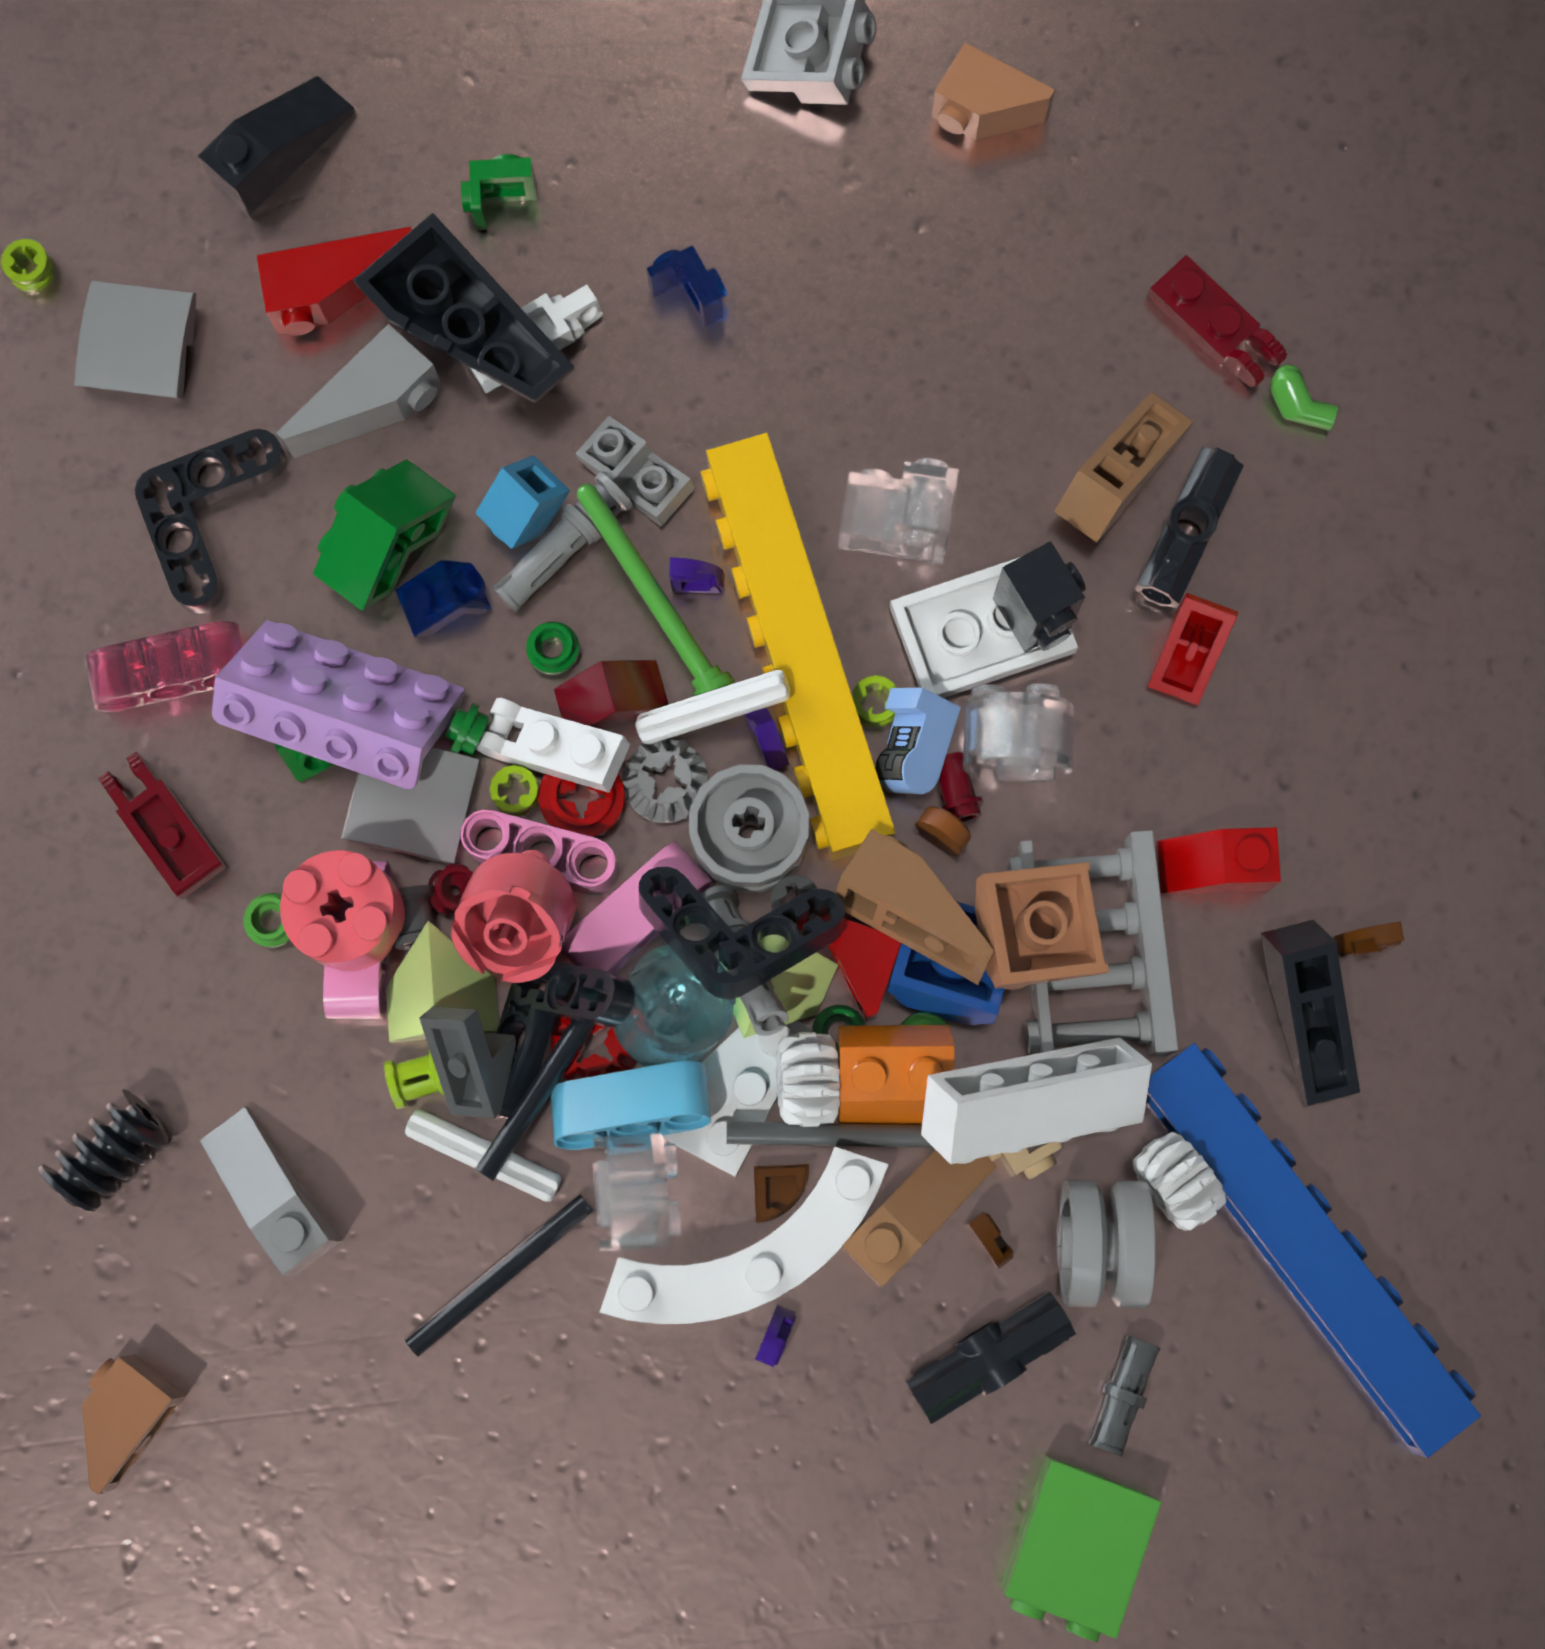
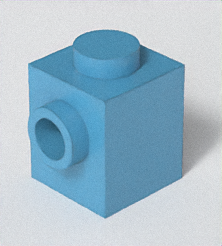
M532 455L501 468L475 514L491 529L498 539L505 542L511 549H514L543 536L570 490L542 462Z

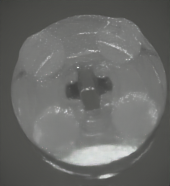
M1031 684L1026 687V692H1005L1003 687L997 685L974 686L972 688V698L965 703L963 770L979 778L980 768L995 770V781L1017 783L1055 780L1056 769H1061L1066 777L1073 773L1075 713L1073 703L1060 698V688L1052 684Z
M661 1133L593 1137L592 1149L603 1148V1161L592 1162L595 1226L607 1227L608 1239H597L598 1251L667 1247L669 1236L680 1235L679 1202L669 1201L667 1178H677L675 1143L664 1144Z

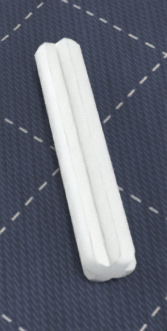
M781 670L765 673L641 713L635 722L636 730L644 744L659 742L785 702L789 699L791 693L789 682Z
M422 1109L414 1111L405 1129V1134L408 1137L473 1168H476L492 1143ZM512 1152L496 1179L543 1201L551 1202L560 1187L562 1177Z

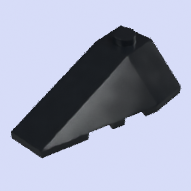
M434 213L430 214L353 279L354 284L390 323L533 403L540 400L574 370V365Z

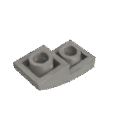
M611 416L604 420L575 453L578 460L595 475L602 472L608 476L626 494L635 508L661 527L695 489L691 478L653 453L647 441Z

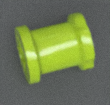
M430 1050L429 1055L398 1064L394 1060L384 1062L388 1090L396 1109L405 1108L409 1100L440 1092L444 1096ZM424 1074L429 1075L427 1077L420 1078L417 1080L407 1081L408 1079L418 1077Z

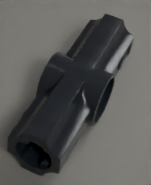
M1202 447L1135 587V590L1142 594L1146 600L1161 607L1177 608L1244 467L1233 454L1218 447ZM1182 519L1194 521L1200 527L1201 534L1196 536L1185 534L1180 530L1177 521Z
M1048 1291L1000 1322L995 1319L973 1331L954 1345L955 1350L915 1372L905 1382L930 1424H933L982 1393L983 1396L988 1395L1010 1383L1027 1370V1364L1049 1353L1063 1342L1068 1341L1076 1332L1061 1305L1051 1291Z

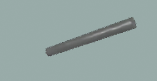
M727 1122L726 1144L932 1147L921 1136L922 1124L825 1123L820 1124L819 1127L788 1125L785 1122Z

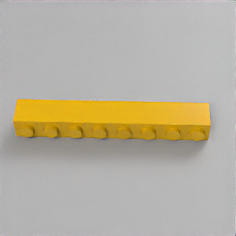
M768 433L706 450L708 469L700 471L702 483L708 501L718 499L723 514L722 518L715 519L719 538L724 550L734 549L739 565L730 568L739 599L749 597L754 613L753 616L746 617L749 633L754 648L764 646L770 664L761 667L762 673L781 670L789 682L791 691L789 699L782 702L785 715L777 717L785 747L796 746L801 762L800 766L793 767L798 789L801 791L803 798L811 796L817 816L809 818V823L818 850L827 847L831 861L854 855L871 829L884 836L895 838L894 825Z

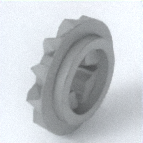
M665 739L652 744H640L630 759L626 760L622 783L628 803L640 816L656 823H674L689 817V810L699 788L709 778L701 754L697 753L684 740ZM674 760V778L686 789L678 786L677 788L668 786L663 793L660 792L657 800H655L656 780L645 771L653 772L655 770L663 773L666 767L670 766Z

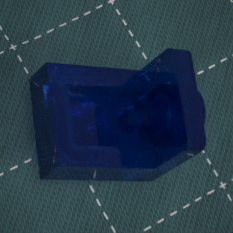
M693 245L681 251L677 249L669 250L658 256L653 264L647 268L648 284L654 297L682 285L704 327L723 319L722 298L727 296L723 281L714 267L706 270Z
M440 560L395 589L414 637L428 638L465 613L482 615L491 609L485 593V582L474 565L468 562Z

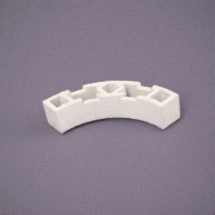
M834 1146L827 1167L814 1190L802 1206L770 1235L730 1256L704 1263L659 1265L618 1257L599 1313L625 1320L654 1324H691L718 1320L743 1313L780 1297L804 1282L824 1266L849 1239L863 1220L877 1195L889 1164Z

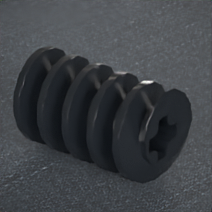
M122 1090L129 1104L126 1109L112 1102L105 1106L112 1119L111 1123L106 1124L95 1117L88 1121L95 1134L92 1140L79 1133H75L72 1136L78 1150L75 1156L61 1148L55 1152L62 1167L59 1171L44 1164L38 1168L40 1175L60 1197L74 1207L95 1212L102 1205L100 1194L112 1196L119 1189L116 1177L121 1180H129L135 1175V1167L132 1161L145 1165L152 1159L151 1150L148 1145L162 1149L169 1143L168 1136L158 1117L142 1100L128 1090Z

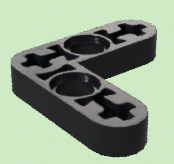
M249 430L150 468L142 473L136 482L134 489L136 500L170 591L177 602L189 612L201 614L211 611L220 603L224 593L223 582L195 510L272 481L282 473L287 461L286 453L276 436L268 430ZM258 446H263L268 452L266 454L267 463L258 466L253 459L255 457L254 449ZM229 456H236L240 462L238 465L244 472L243 474L237 476L236 469L228 459ZM214 462L224 466V477L217 485L205 487L198 483V473L206 464ZM165 484L170 490L167 492V499L171 509L176 514L166 516L162 506L153 498L157 495L156 486ZM178 528L191 530L193 540L188 549L179 553H173L166 549V539L170 532ZM193 565L195 573L204 583H207L202 586L204 595L195 598L190 592H185L192 588V583L187 571L183 568L184 566Z
M656 867L643 874L639 881V908L642 914L702 986L714 997L721 999H735L747 994L835 942L841 936L844 929L845 904L837 894L826 889H812L804 892L734 933L686 876L677 869ZM660 890L665 895L673 893V905L676 909L673 914L672 904L662 894L654 897L655 891ZM814 912L819 916L809 921L811 913ZM826 915H830L829 921L824 922V920L820 918ZM699 923L705 925L711 933L705 939L691 941L684 938L680 931L686 925ZM804 929L803 937L800 935V930ZM768 935H779L788 940L790 945L783 951L769 952L760 947L759 941ZM718 950V959L728 970L738 967V974L732 976L728 971H722L718 974V959L714 953Z
M555 962L546 974L528 982L511 983L496 1034L514 1035L516 1037V1047L499 1117L508 1119L538 1073L555 1017L606 1027H616L629 1016L634 1004V987L629 980L600 969ZM576 981L577 983L575 992L573 994L572 999L567 1004L568 993L570 991L571 986ZM547 982L545 992L538 990L540 983ZM599 993L607 995L605 1002H596ZM526 1027L523 1042L517 1050L519 1037Z

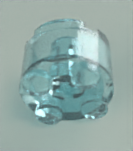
M664 945L643 956L626 977L634 987V1004L625 1021L613 1027L624 1050L641 1063L643 1067L676 1061L699 1062L727 1033L732 1022L733 1006L736 1003V998L721 999L714 997L702 986L671 947ZM718 961V974L722 971H727ZM675 1006L678 1010L674 1011L671 1008Z

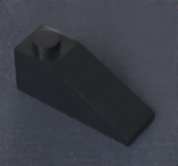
M316 76L235 119L198 155V158L212 184L246 215L250 216L355 113V109L319 76Z
M1314 919L1262 932L1261 938L1269 984L1303 1102L1310 1106L1360 1093L1336 941Z

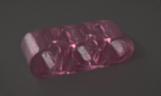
M230 621L206 623L113 644L88 652L85 658L95 709L105 712L120 711L214 690L217 674L243 647L239 625Z

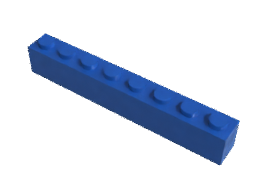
M1195 1043L1185 1047L1150 1074L1146 1100L1147 1106L1168 1133L1174 1132L1181 1135L1185 1141L1192 1144L1199 1155L1203 1156L1204 1161L1214 1170V1175L1223 1185V1191L1226 1196V1204L1224 1205L1226 1210L1411 1453L1429 1458L1481 1417V1414L1471 1403L1476 1398L1474 1391L1457 1371L1452 1369L1450 1372H1447L1434 1354L1439 1351V1347L1430 1333L1418 1322L1411 1325L1398 1308L1403 1304V1300L1393 1285L1383 1276H1379L1376 1279L1362 1260L1367 1257V1253L1355 1236L1346 1229L1340 1232L1327 1215L1332 1211L1331 1206L1323 1194L1311 1183L1306 1187L1291 1169L1296 1165V1161L1286 1146L1277 1138L1270 1141L1257 1124L1261 1120V1116L1253 1103L1243 1093L1240 1092L1235 1096L1222 1079L1227 1073L1216 1055L1208 1048H1204L1201 1051Z

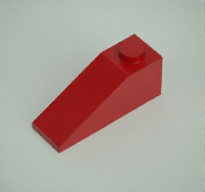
M412 227L256 255L265 311L277 334L303 335L309 333L317 326L328 325L365 299L366 296L354 284L353 279L412 231Z

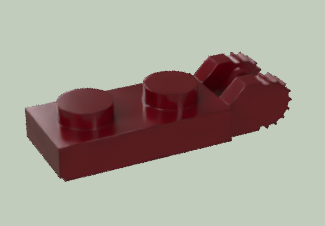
M1185 255L1150 287L1147 294L1149 299L1220 367L1224 364L1246 385L1255 388L1264 380L1265 375L1257 362H1254L1245 351L1239 350L1245 343L1260 357H1263L1264 361L1277 367L1287 358L1286 349L1275 339V336L1268 330L1259 328L1261 324L1188 255Z
M135 751L126 760L131 771L142 781L147 789L131 799L125 791L126 788L123 783L110 771L101 775L98 780L118 807V810H116L118 816L174 894L183 900L227 867L167 784L157 777L144 758Z

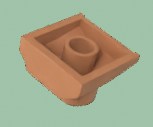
M1089 862L986 873L976 879V920L979 932L994 950L986 972L992 980L995 989L1016 990L1031 984L1101 975L1109 972L1108 963L1105 964L1088 873L1091 870Z

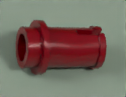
M954 752L946 754L938 779L945 804L942 809L950 812L965 823L981 816L979 807L982 806L983 799L981 796L975 795L965 761V753Z

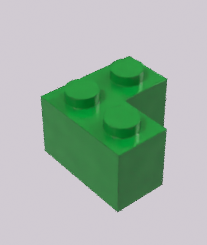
M408 459L387 470L384 468L379 469L370 479L357 486L354 484L347 486L340 493L334 504V511L337 514L333 524L318 544L317 550L321 554L313 575L361 611L367 609L393 593L409 553L439 536L456 498V494Z

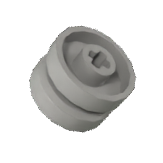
M739 764L717 772L699 788L689 810V837L698 865L713 880L715 885L731 887L737 894L761 895L772 891L783 878L795 875L799 871L808 851L809 812L801 791L784 774L764 765ZM746 825H754L759 829L753 831L751 838L741 837V829Z
M1064 1179L1057 1224V1260L1063 1304L1066 1307H1096L1104 1293L1106 1280L1109 1296L1118 1308H1148L1154 1286L1155 1224L1152 1196L1147 1182L1116 1180L1109 1190L1105 1207L1102 1190L1094 1180Z

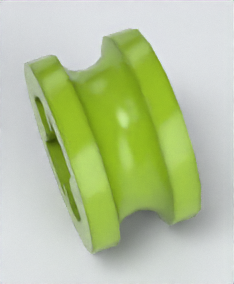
M33 239L16 240L9 244L2 253V270L15 287L23 292L33 293L41 291L53 280L55 274L54 262L42 245ZM26 258L37 265L36 269L31 273H28L26 269L22 270L19 266Z
M878 675L868 676L859 681L853 689L852 698L860 723L864 726L879 728L893 721L895 713L885 709L887 700L884 702V712L879 714H872V707L867 712L861 706L866 702L867 691L878 690V697L883 692L889 696L890 689L897 688L891 680Z
M517 765L506 766L499 770L492 778L489 788L490 795L500 812L523 817L533 812L539 804L538 793L540 786L532 772L525 767ZM512 779H521L520 782L524 788L530 786L529 794L520 795L519 804H509V798L507 795L501 797V791L511 787Z

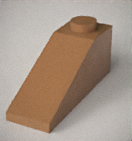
M1151 392L1078 470L1054 512L1097 543L1121 516L1186 434L1193 421Z
M871 829L839 879L835 894L845 904V912L978 985L992 958L993 948L919 854L910 850L901 840L884 836Z
M934 1150L856 1229L841 1248L879 1287H883L997 1166L987 1156L977 1158L970 1163L950 1164L937 1150Z

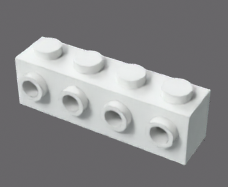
M1119 1037L931 1074L927 1078L921 1136L950 1164L970 1163L977 1158L1005 1152L1016 1153L1032 1146L1051 1142H1066L1078 1136L1097 1132H1112L1120 1127L1143 1123L1152 1063Z

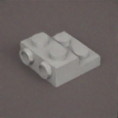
M763 0L741 81L748 91L794 92L801 103L847 105L851 90H858L863 84L864 65L860 57L864 44L873 43L876 36L877 25L874 13L870 11L865 0Z

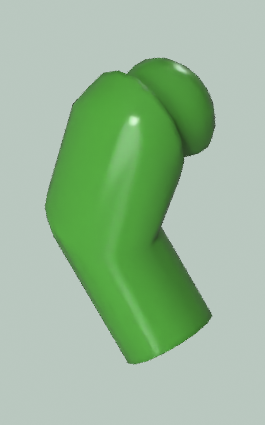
M1284 365L1278 368L1271 379L1270 388L1282 417L1288 421L1331 431L1336 419L1338 406L1313 400L1303 379L1302 371L1298 367Z

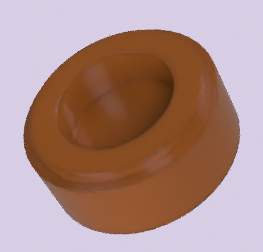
M927 807L915 823L918 832L928 842L951 855H960L971 839L967 826L956 816L940 807Z

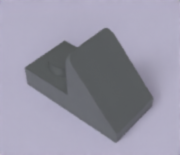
M432 1006L419 1019L450 1114L495 1119L502 1110L516 1047V1037L509 1034L484 1033L476 1009Z

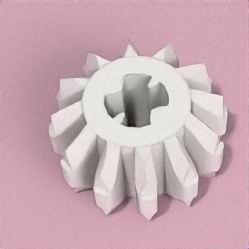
M813 1031L796 1032L794 1035L782 1036L777 1044V1064L775 1069L778 1106L780 1107L781 1118L788 1125H800L802 1127H819L820 1124L833 1123L838 1115V1108L840 1106L839 1092L841 1089L838 1052L836 1051L835 1041L828 1034H816Z
M1171 1132L1161 1138L1154 1139L1142 1148V1152L1133 1159V1170L1137 1174V1179L1148 1183L1152 1200L1155 1202L1156 1207L1160 1208L1167 1219L1172 1221L1179 1229L1191 1231L1198 1225H1204L1216 1216L1217 1211L1226 1204L1223 1185L1214 1175V1170L1208 1166L1203 1156L1199 1155L1192 1144L1185 1141L1179 1134Z

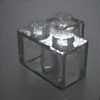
M922 458L918 459L916 463L905 461L902 479L892 478L890 473L879 469H864L861 473L849 472L838 549L943 564L950 532L959 469L948 468V465L941 460Z

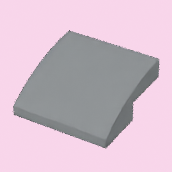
M91 281L80 328L74 386L183 398L187 345L193 346L197 293Z
M432 747L423 760L420 779L412 789H404L357 773L341 840L390 853L398 851L447 865L454 863L461 836V827L465 820L479 759Z

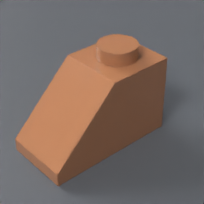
M965 42L934 91L931 117L935 118L945 130L953 134L960 135L963 133L974 140H979L1045 123L1050 115L1055 89Z
M136 1355L121 1356L116 1361L110 1358L104 1362L90 1379L88 1386L93 1391L82 1404L89 1488L98 1495L116 1489L186 1398L183 1392Z

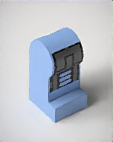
M891 688L885 709L895 713V717L887 741L888 746L880 753L875 767L881 788L890 793H928L935 787L940 777L961 707L924 688Z

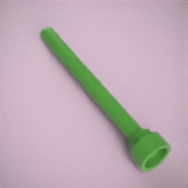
M588 483L581 485L577 491L578 500L695 678L691 682L696 689L692 695L697 696L736 683L729 671L723 673L718 665L714 667L711 665L597 488Z

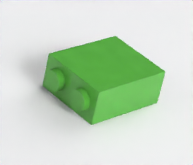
M1045 1455L1000 1587L1005 1596L1012 1598L1010 1608L1043 1621L1045 1612L1067 1620L1065 1626L1067 1631L1094 1642H1098L1101 1633L1117 1639L1162 1502L1152 1495Z

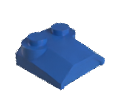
M956 901L978 929L975 907ZM901 943L887 992L892 994L906 1007L922 1012H931L944 1019L974 1026L994 1024L1005 988L995 989L986 971L977 985Z

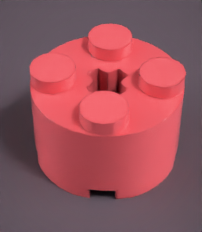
M334 850L323 852L307 859L296 870L288 874L283 883L280 916L288 938L302 953L320 964L333 969L358 971L377 964L392 950L391 947L397 940L405 922V906L402 895L394 881L374 862L363 854ZM347 901L354 907L345 911L346 920L341 922L334 917V913L339 911L340 903Z
M526 850L522 853H505L485 860L473 872L455 910L454 921L451 927V938L458 954L471 968L484 974L486 969L503 974L501 981L521 983L543 976L551 969L559 956L575 916L577 905L573 890L566 878L550 864L548 857L540 851Z

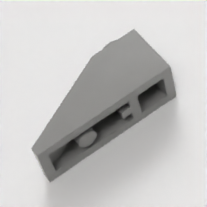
M388 323L276 434L286 451L292 457L297 458L405 420L414 410L421 411L433 401L441 382L434 365Z
M247 1107L238 1111L200 1140L247 1226L282 1276L298 1275L342 1241Z

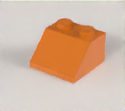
M950 1025L838 1026V1066L840 1069L839 1082L841 1088L839 1092V1123L922 1124L928 1075L954 1070L955 1045Z

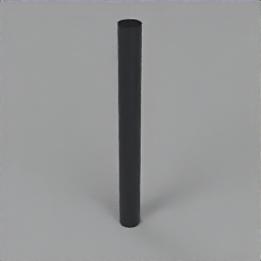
M599 993L596 1002H605L607 995ZM576 1020L570 1022L475 1170L492 1181L495 1180L595 1024Z
M579 1194L404 1340L411 1351L418 1357L594 1212L585 1198Z

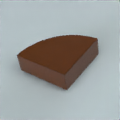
M1400 921L1352 930L1336 935L1333 939L1337 943L1338 955L1347 957L1389 951L1401 945V942L1404 941V935Z
M809 1164L754 1166L756 1223L776 1219L788 1212L797 1203L808 1181Z
M979 1213L964 1224L997 1270L1014 1258L1012 1248L1007 1245L1000 1235L1001 1230L989 1213Z

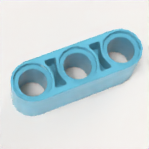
M676 1061L556 1084L551 1092L553 1143L561 1149L581 1150L692 1131L709 1125L711 1123L706 1065L697 1061Z

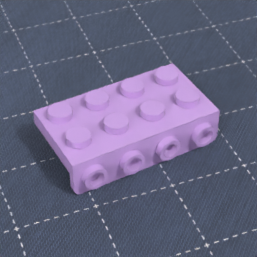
M266 620L215 677L212 717L220 725L404 789H412L420 779L424 758L451 722L457 709L461 708L465 688L449 683L437 675L423 674L397 665L390 659L374 657L348 648L338 641L325 640L301 632L289 624Z

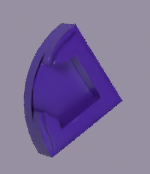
M670 557L669 577L674 593L725 592V572L720 567L700 560Z
M763 708L744 714L750 730H753L761 749V755L767 767L778 770L790 765L776 724L768 709Z
M777 1304L755 1360L772 1367L778 1365L796 1319L795 1311Z

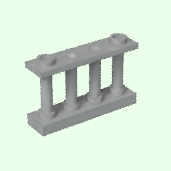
M1153 830L1130 832L1123 841L1124 848H1117L1116 854L1034 861L1032 840L1021 841L1016 849V857L1008 858V871L1089 862L1091 869L1088 872L1089 878L1118 876L1120 881H1127L1130 902H1123L1122 908L1095 911L1099 932L1124 930L1126 935H1134L1136 956H1130L1128 962L1108 964L1109 972L1106 974L1031 984L1033 1020L1025 1021V1038L1028 1054L1053 1051L1054 1046L1094 1043L1119 1037L1122 1040L1137 1039L1138 1044H1146L1147 1057L1166 1056L1178 1051ZM1130 984L1132 989H1140L1142 1011H1136L1134 1017L1051 1024L1048 991Z

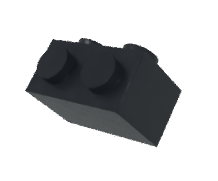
M1049 541L1002 567L993 595V601L1025 653L1039 645L1043 651H1046L1062 643L1071 635L1068 629L1078 620L1077 614L1085 599L1082 592L1086 590V586L1076 566L1072 562L1065 564L1053 543Z

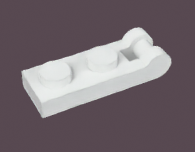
M496 698L489 713L493 719L488 730L483 732L476 750L496 760L610 793L631 744L623 735L527 709L504 698ZM512 727L522 729L516 743L507 740Z

